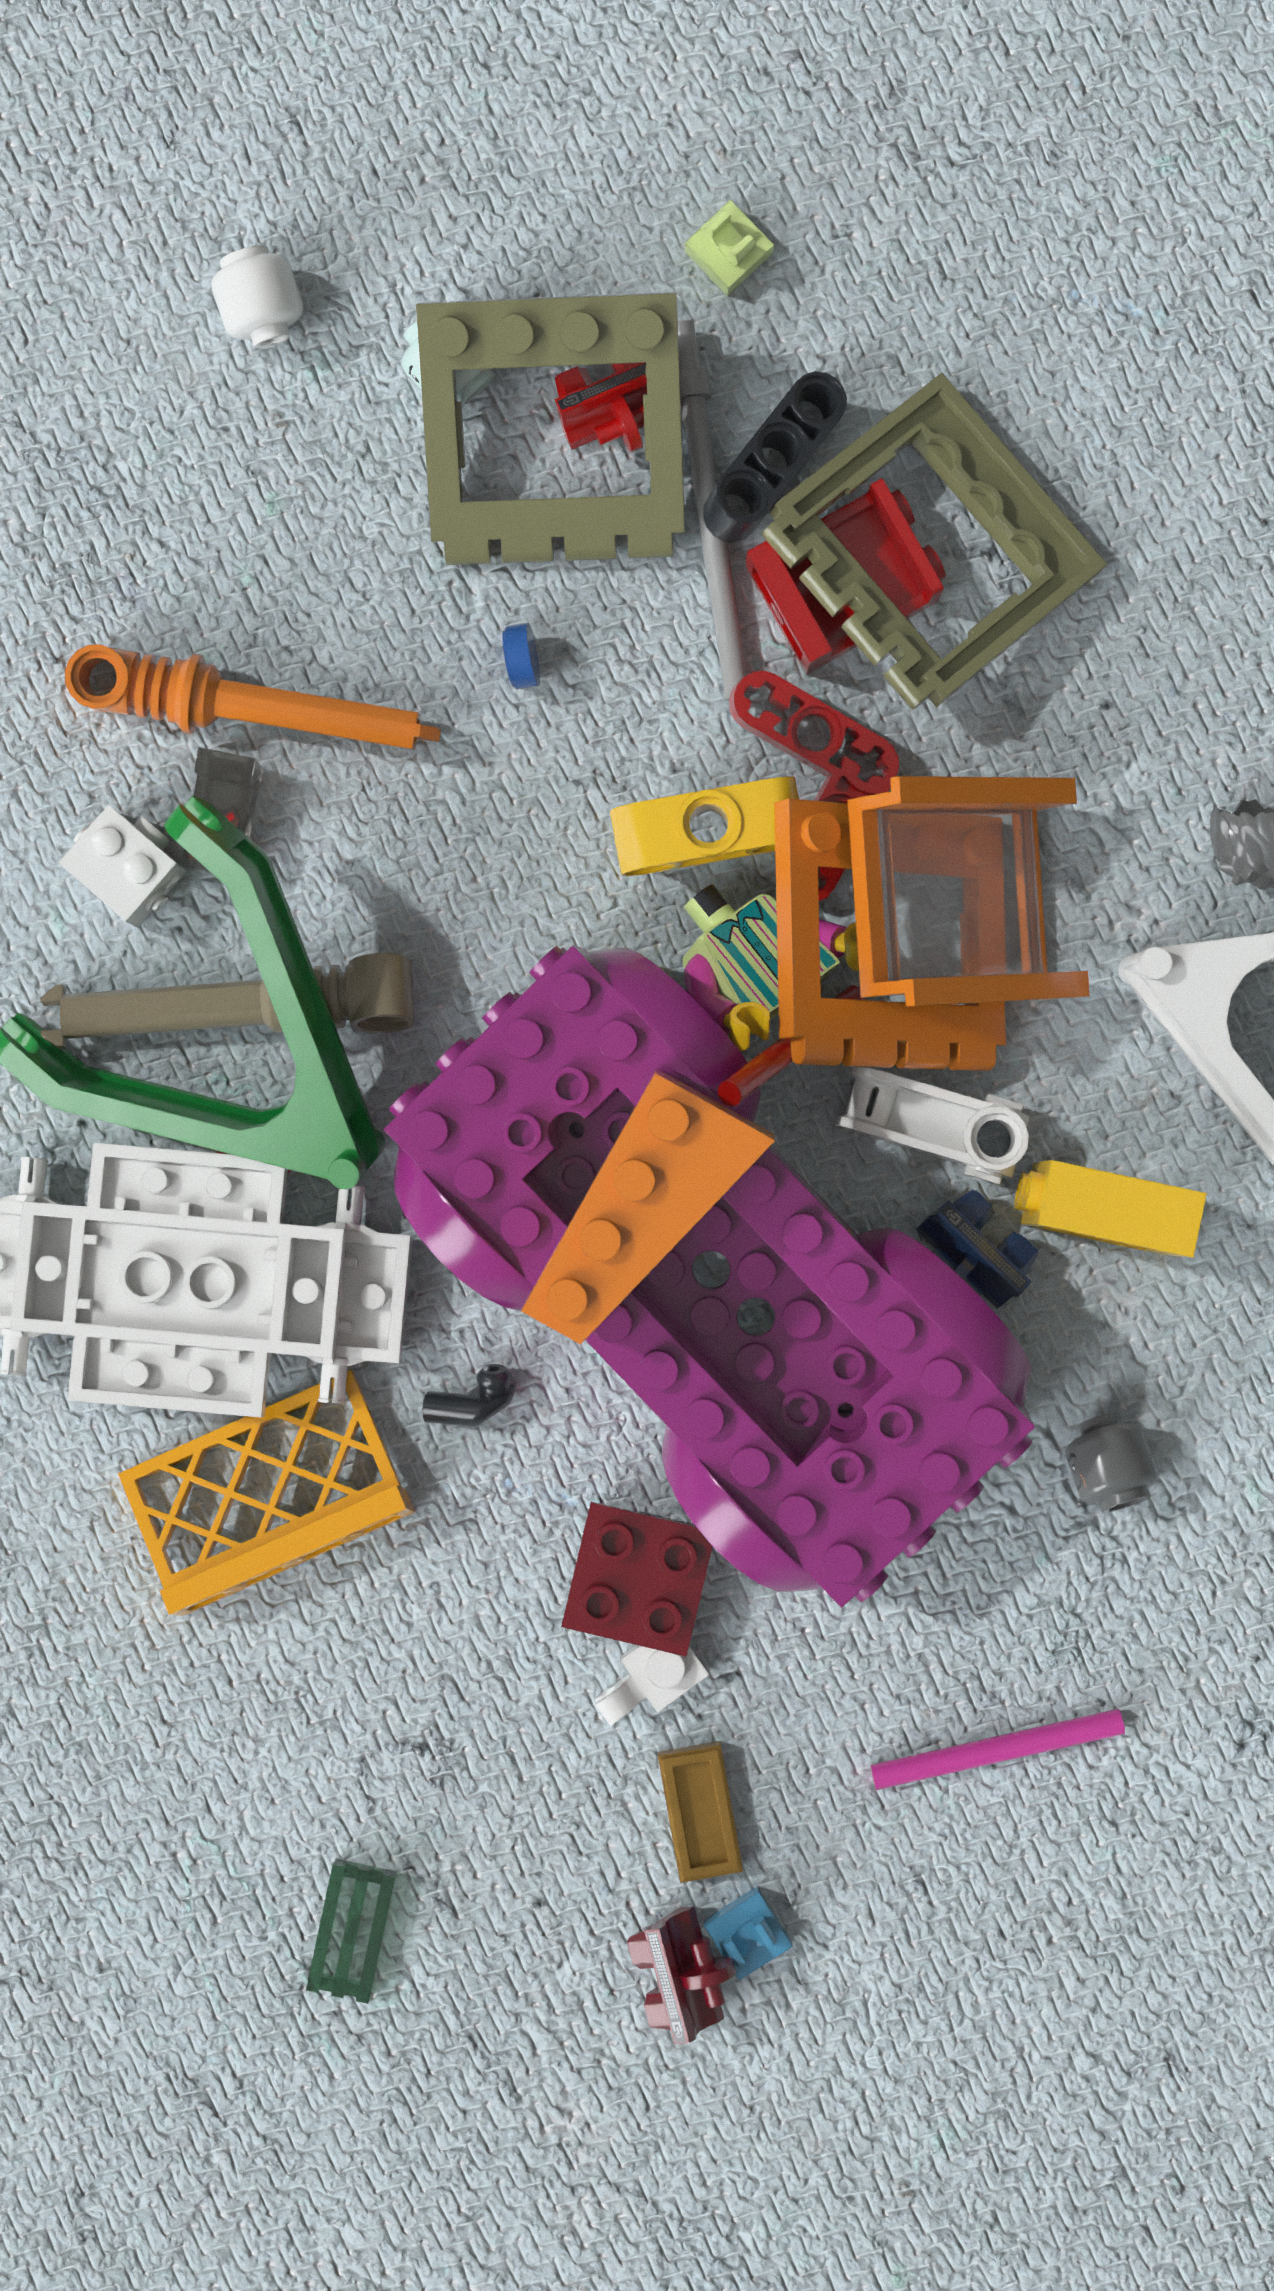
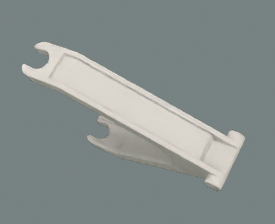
M1274 933L1162 947L1156 946L1122 958L1118 965V974L1121 980L1133 988L1274 1166V1100L1233 1049L1227 1026L1231 996L1243 977L1260 964L1274 962Z

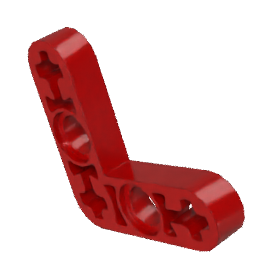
M754 671L740 679L732 688L729 697V710L734 720L742 728L827 777L814 801L847 804L849 799L885 793L890 790V778L896 777L899 770V757L894 746L883 737L780 676L768 671ZM762 685L766 686L770 690L767 700L782 711L789 708L791 700L799 705V708L786 721L783 735L774 730V727L780 723L782 718L770 711H763L757 717L752 716L748 712L751 701L744 696L745 690L755 692ZM815 715L822 718L828 724L831 737L824 750L813 752L801 745L797 737V728L804 717ZM845 732L853 737V740L845 747L849 751L859 756L868 754L871 750L879 754L875 764L883 770L881 777L873 775L862 781L857 777L861 767L846 756L838 759L837 767L829 763V759L842 746ZM818 866V878L822 880L818 887L819 901L827 898L834 890L846 868Z

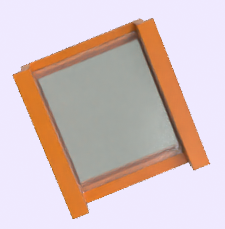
M897 776L890 778V792L847 800L861 998L905 995L907 1007L1090 996L1088 971L1049 973L1047 971L1037 810L1077 804L1075 778Z

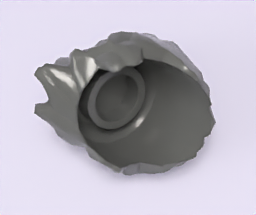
M1256 799L1251 801L1240 800L1233 813L1214 807L1210 818V837L1214 848L1213 853L1220 863L1219 869L1233 877L1231 882L1235 886L1251 883L1260 890H1265L1267 887L1274 888V810H1264Z

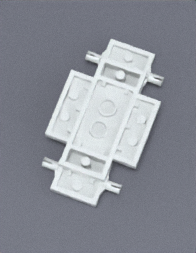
M93 1143L87 1207L62 1205L50 1198L44 1197L46 1170L49 1159L21 1157L18 1195L0 1198V1335H4L0 1374L27 1376L30 1338L48 1333L74 1336L68 1401L265 1417L271 1353L305 1356L317 1363H322L318 1402H331L334 1378L332 1403L345 1404L346 1402L345 1390L348 1366L365 1361L401 1363L412 1236L379 1233L365 1225H361L365 1190L363 1186L352 1187L350 1210L351 1189H339L336 1223L330 1222L317 1227L283 1224L288 1169L230 1154Z

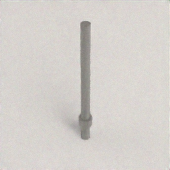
M683 320L678 321L681 409L725 700L729 701L732 688L740 679L747 675L728 544L713 536L706 528L703 519V506L718 482L706 400L711 398L708 370L701 368L694 321ZM745 690L744 693L746 698L750 697V691Z

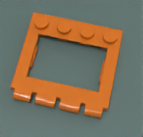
M792 798L774 802L779 1039H790L793 1062L798 1065L837 1066L842 1062L844 1066L891 1068L896 1065L898 1068L943 1070L948 1067L950 1070H992L996 1063V1047L1006 1045L1005 1001L964 1003V1005L944 1004L906 1007V1002L821 998L818 866L852 869L848 805L846 803ZM887 815L891 872L961 878L962 913H958L959 976L1004 974L1000 818L975 815Z

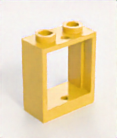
M1048 1160L1034 1162L1030 1173H1021L1015 1193L1014 1209L1023 1211L1021 1225L1168 1257L1193 1258L1207 1194Z

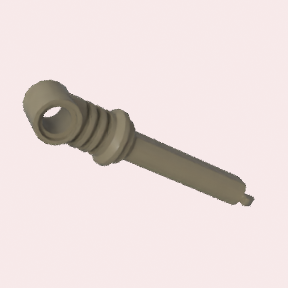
M392 953L366 954L350 960L349 964L345 967V972H342L340 965H331L329 973H326L324 966L314 967V973L336 1029L345 1028L346 1020H349L353 1029L367 1033L399 1032L409 1029L414 1025L412 960L408 957ZM263 979L66 994V988L61 984L55 985L40 997L43 1006L60 1005L61 1029L41 1030L43 1039L59 1049H66V1039L250 1025L266 1024L275 1033H283Z

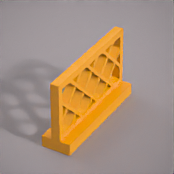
M351 1369L347 1371L346 1393L354 1413L344 1436L313 1424L321 1402H318L320 1393L319 1383L266 1407L265 1417L245 1416L118 1473L164 1588L160 1590V1594L169 1615H188L415 1513L408 1492L401 1485L354 1371ZM333 1378V1384H332V1394H331V1395H333V1389H334V1378ZM308 1406L303 1420L288 1415ZM277 1419H282L300 1427L286 1462L255 1451L264 1426ZM359 1425L362 1428L368 1445L354 1440ZM310 1431L341 1443L327 1478L296 1467ZM250 1432L245 1446L230 1441ZM219 1445H224L241 1452L228 1488L197 1476L206 1452ZM351 1447L373 1455L383 1479L359 1491L337 1483ZM252 1457L283 1469L269 1505L238 1493ZM192 1458L186 1472L172 1467ZM161 1471L183 1478L169 1514L148 1505L139 1481ZM293 1473L324 1485L315 1510L301 1517L279 1509ZM194 1483L224 1495L210 1530L180 1519ZM334 1489L348 1494V1496L328 1504ZM234 1499L266 1511L256 1537L243 1543L220 1535ZM153 1516L166 1521L161 1535ZM275 1516L290 1521L270 1530ZM176 1525L207 1537L197 1563L175 1573L166 1549ZM217 1542L232 1547L212 1556Z

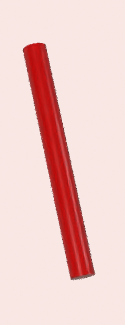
M850 985L832 999L867 1000V997L861 998L859 986ZM778 1039L718 1086L720 1100L728 1106L738 1105L792 1063L790 1039Z

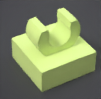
M729 200L685 242L684 251L728 296L773 254L774 244Z

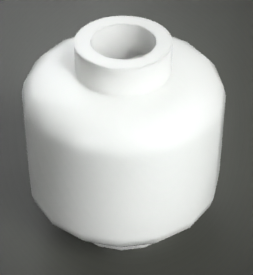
M264 245L243 248L223 257L220 260L221 269L213 276L211 282L212 291L227 334L236 339H252L254 348L270 347L289 339L288 327L301 318L303 302L287 258L279 254L269 253L268 247Z

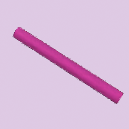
M1114 1709L870 1765L875 1789L880 1790L1125 1734V1727L1120 1710Z

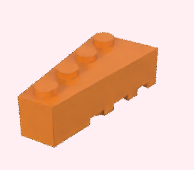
M657 1068L530 1292L521 1312L581 1345L775 1142L774 1134Z

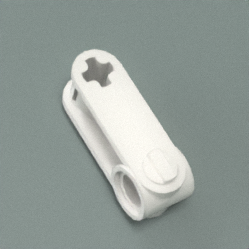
M870 1067L851 1068L850 1074L855 1080L844 1115L837 1116L835 1126L964 1165L965 1170L963 1174L1000 1185L1002 1177H1013L1017 1162L1022 1159L1028 1148L1029 1134L1027 1127L1030 1116L1022 1113L1023 1104L987 1094L985 1101L878 1069ZM872 1089H875V1100L870 1116L867 1117L865 1115ZM986 1122H997L1003 1125L1009 1133V1148L999 1158L984 1154L978 1146L977 1133Z

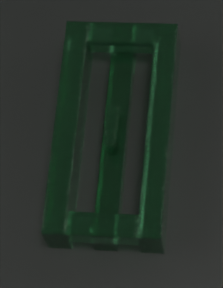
M335 1858L332 1864L306 1991L318 1993L319 1990L331 1992V1996L344 1998V1995L357 1997V2002L369 2003L397 1871ZM344 1877H349L356 1880L335 1976L324 1974ZM372 1882L381 1885L361 1979L356 1981L348 1979L368 1883Z

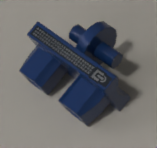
M972 1189L953 1203L947 1201L928 1215L916 1230L935 1248L932 1253L955 1271L979 1296L983 1295L998 1309L1013 1296L1018 1297L1030 1285L1032 1281L1026 1274L1029 1272L1039 1252L1023 1235L1017 1234L1014 1231L1007 1235L997 1247L985 1237L980 1230L993 1217L995 1212L992 1205L977 1190Z

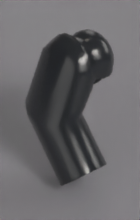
M489 1364L478 1372L476 1376L478 1386L466 1394L428 1391L422 1406L424 1421L427 1423L468 1427L481 1425L510 1405L515 1392V1386L510 1383L512 1379L511 1372L504 1365Z

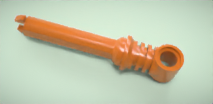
M101 644L87 645L78 649L70 657L65 669L66 687L70 695L79 704L102 712L129 716L135 709L136 716L141 718L148 717L151 711L152 719L162 721L165 715H167L168 722L176 723L183 733L192 734L196 727L206 728L217 720L218 717L412 750L416 748L417 739L434 742L440 741L441 729L420 724L421 714L419 712L224 680L216 666L206 664L205 658L201 654H193L186 660L177 659L173 665L170 657L162 656L157 663L155 655L145 654L141 661L139 652L111 648ZM110 662L116 671V684L108 694L97 696L90 687L89 677L91 671L97 664Z

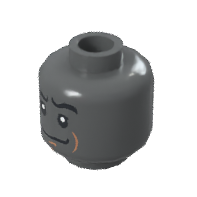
M1115 1413L1103 1414L1080 1423L1078 1426L1081 1436L1075 1438L1067 1446L1065 1456L1081 1499L1090 1505H1100L1103 1513L1125 1509L1149 1499L1151 1494L1148 1488L1158 1481L1160 1475L1142 1426L1136 1422L1118 1423Z

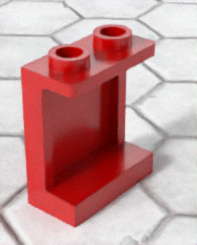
M881 478L870 484L866 494L821 518L907 619L939 601L944 590L941 581L946 578L944 567L937 553L929 544L921 547L910 528L915 523L913 512L900 490L896 489L890 492L885 481ZM764 541L747 551L745 567L805 674L813 672L858 647L841 628L855 614L854 611L848 606L837 616L832 617L799 579L812 565L811 561L806 558L790 569L767 541Z

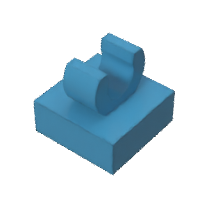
M758 1886L704 1920V1927L721 1954L733 1958L736 1968L735 1976L738 1981L793 1947L791 1938Z

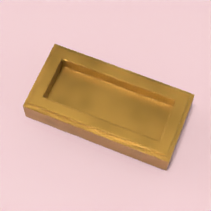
M720 1741L658 1752L680 1883L743 1872Z

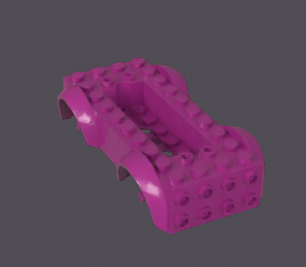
M574 945L568 950L564 947L561 949L558 946L554 947L530 970L529 974L536 981L522 995L518 992L514 995L508 992L487 1011L482 1019L489 1027L476 1040L473 1037L467 1040L462 1037L438 1059L435 1065L442 1073L432 1083L429 1084L425 1081L421 1085L418 1083L413 1084L389 1108V1111L396 1118L383 1130L399 1145L394 1171V1190L404 1215L416 1234L435 1257L459 1280L484 1298L505 1308L522 1310L530 1292L657 1068L750 1121L754 1122L761 1097L760 1088L736 1106L724 1104L718 1096V1086L747 1064L739 1049L703 1007L674 979L642 954L629 948H613L588 952L585 948ZM772 1145L585 1339L667 1425L662 1446V1460L666 1477L678 1502L708 1542L736 1569L762 1586L777 1592H798L823 1588L841 1608L854 1596L859 1602H863L873 1595L887 1580L889 1575L883 1569L901 1552L910 1558L920 1551L935 1535L936 1529L931 1524L949 1507L955 1513L967 1507L984 1488V1485L979 1481L982 1476L997 1462L1003 1468L1010 1466L1033 1442L1027 1434L1035 1428V1425L1024 1406L1031 1365L1017 1339L996 1313L955 1271L934 1253L905 1233L886 1227L857 1234ZM706 1251H716L724 1255L730 1265V1276L727 1281L716 1287H708L701 1284L693 1272V1263L699 1254ZM762 1298L771 1304L775 1312V1322L769 1331L761 1335H751L742 1330L737 1321V1310L745 1300Z

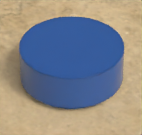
M522 623L506 626L502 633V641L511 685L517 690L539 686L540 669L538 655L530 624Z

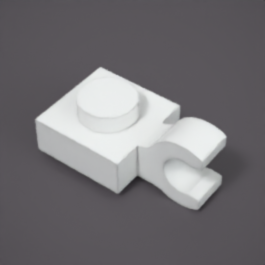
M635 1645L619 1657L629 1674L594 1699L596 1701L595 1705L610 1726L627 1715L646 1697L658 1713L706 1678L709 1673L690 1646L685 1657Z

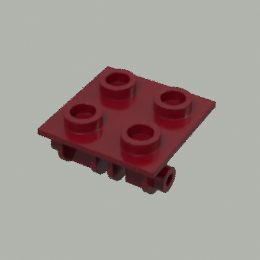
M591 1501L561 1627L686 1657L713 1546L696 1526Z

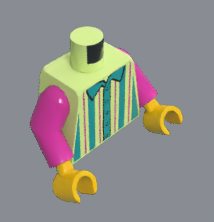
M711 884L697 893L684 906L687 913L703 931V934L694 942L682 958L685 968L686 992L722 1028L739 1051H744L749 1048L750 1035L752 1034L759 1036L764 1041L769 1039L770 1021L779 1015L776 900L770 895L762 893L735 911L715 885ZM819 919L820 984L840 963L836 957H841L844 954L846 955L848 966L854 971H859L856 923L853 922L848 927Z

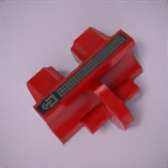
M646 362L611 364L613 374L594 383L587 369L578 366L556 375L555 383L559 398L554 400L564 436L571 450L596 439L601 446L622 437L630 453L643 448L638 429L644 427L643 394H647Z

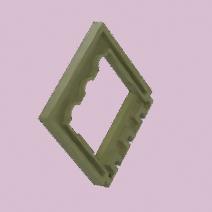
M677 292L426 302L416 304L431 542L444 541L446 565L491 564V540L501 539L503 563L554 561L553 537H564L566 561L617 559L616 535L628 536L629 559L673 557V533L685 532ZM646 362L647 394H643L645 455L646 461H650L651 495L463 502L461 468L466 467L462 401H457L455 370Z
M943 373L935 377L775 503L770 512L775 521L761 534L790 569L806 558L811 561L812 565L799 579L832 617L837 616L848 606L854 611L855 614L841 628L874 666L878 665L890 654L897 663L883 677L912 710L928 698L937 708L1096 577L1107 565L1104 559ZM910 443L1032 583L1021 595L1015 592L971 628L967 633L969 637L942 659L819 517L821 513L845 494L847 496L893 461L897 453Z

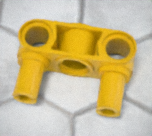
M795 777L763 779L640 801L611 809L610 817L621 875H645L774 852V802L788 798L799 799ZM712 811L724 819L727 831L720 840L703 842L692 834L689 827L691 820L701 812Z

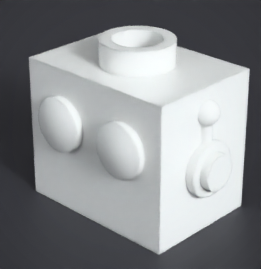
M110 805L102 811L89 828L84 827L74 838L75 844L58 862L123 920L136 928L140 926L153 910L157 912L164 906L168 900L167 893L187 872L163 851L171 842L163 833L143 816L133 825Z

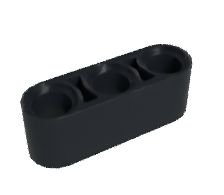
M814 371L804 374L798 379L721 476L703 506V519L706 528L713 536L725 542L735 543L745 540L751 535L822 445L847 408V396L844 387L835 377L826 372ZM807 401L815 404L820 409L823 420L808 417L802 411L799 402ZM762 448H774L784 456L787 467H776L770 464L765 459ZM731 494L743 498L748 504L750 514L738 515L731 511L726 504L724 496Z

